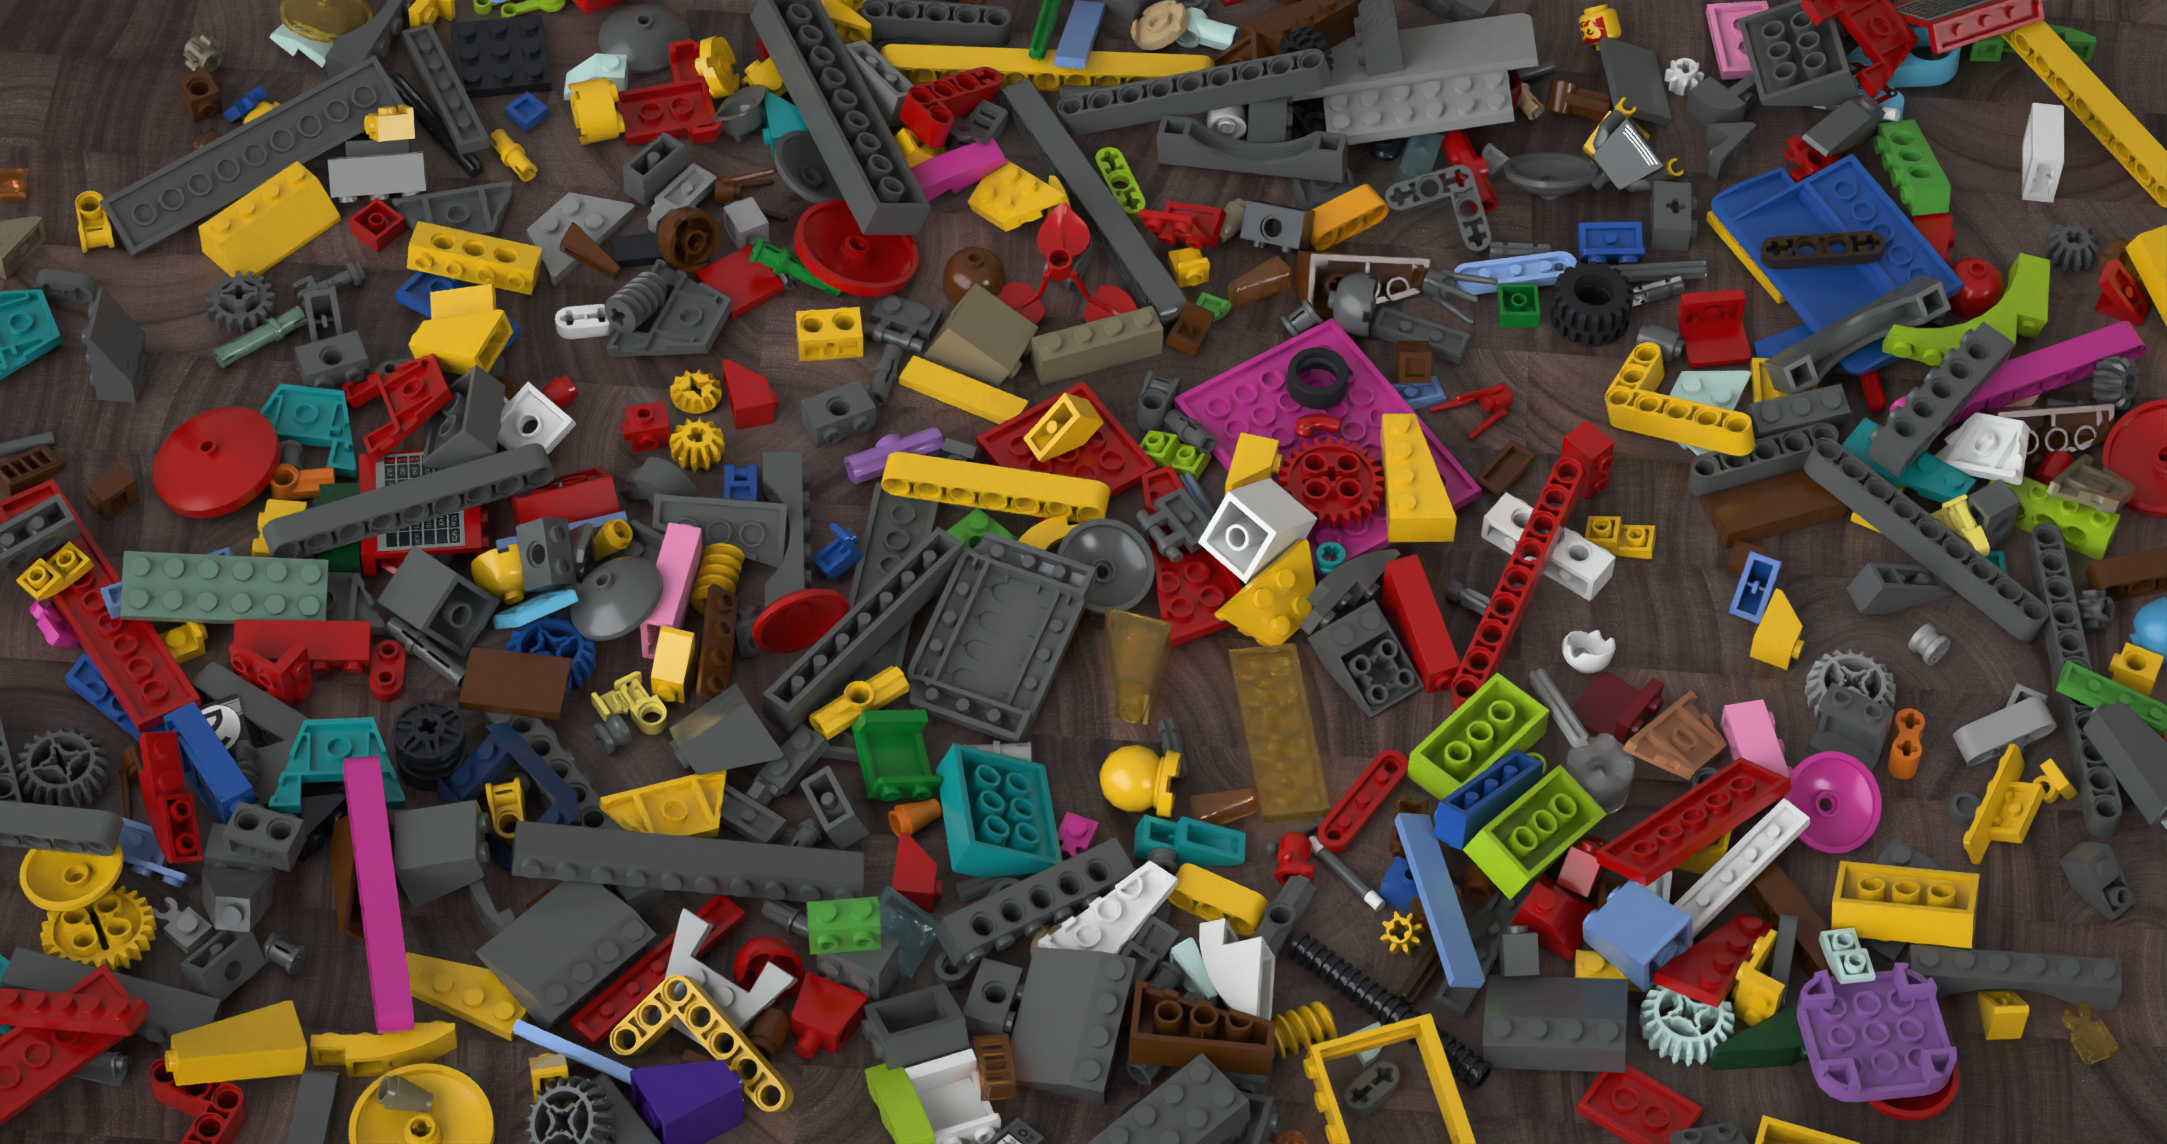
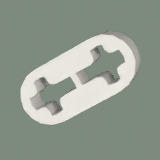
M605 304L565 307L559 310L555 316L557 334L565 339L607 336L615 330L607 320ZM599 318H605V322H599ZM566 321H573V325H567Z

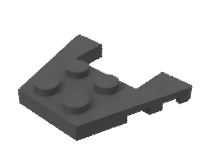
M657 259L651 271L663 278L667 284V292H671V295L649 333L633 330L631 333L624 334L617 330L615 331L606 347L610 357L708 353L733 309L730 297L703 282L700 284L688 278L687 273L680 269L675 271L668 267L666 261Z

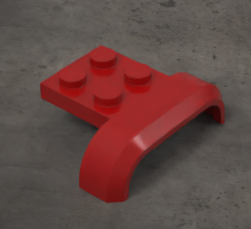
M691 39L668 43L673 83L618 92L619 102H615L619 114H622L625 126L623 134L627 146L653 142V140L657 139V136H661L662 132H666L673 138L688 136L692 146L717 141L722 133V121H712L711 118L715 114L709 88L705 77L700 76L695 67V59L700 57V43Z

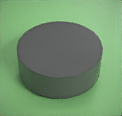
M1956 793L1949 801L1947 808L1948 817L1959 826L1969 827L1974 821L1977 807L1982 802L1972 793Z

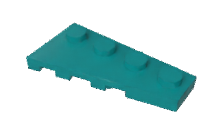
M1866 417L1842 444L1845 449L1898 489L1908 487L1917 490V495L1940 503H1945L1963 494H1966L1968 497L1976 485V479L1926 451H1923L1899 478L1867 456L1872 444L1868 439L1878 424Z

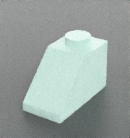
M596 53L567 72L564 100H570L569 94L575 93L571 92L568 84L605 76L607 80H612L613 84H616L617 92L626 91L629 81L627 55Z

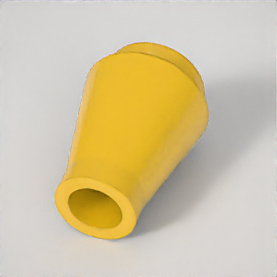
M622 519L606 521L594 538L595 561H600L602 558L623 550L630 545L633 532L627 522Z

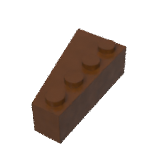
M1136 979L1128 1062L1185 1067L1203 1053L1220 1071L1271 1076L1276 1022L1232 1008L1229 1011L1215 1008L1213 1002L1199 999L1198 1002L1179 997V992L1165 988L1163 992L1148 987L1147 982Z

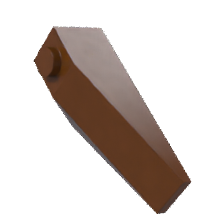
M348 814L334 821L330 847L338 929L340 932L365 944ZM388 822L394 862L395 826ZM395 874V877H396V885H397L399 879H398V877H397L396 874Z

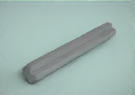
M1541 668L1536 672L1531 671L1529 673L1531 686L1545 707L1550 710V714L1575 749H1580L1582 746L1587 747L1590 743L1588 732L1546 671Z

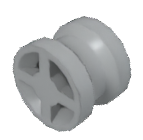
M1928 623L1912 636L1908 649L1913 653L1921 654L1923 661L1930 666L1943 657L1951 641L1944 635L1939 636L1936 633V628Z

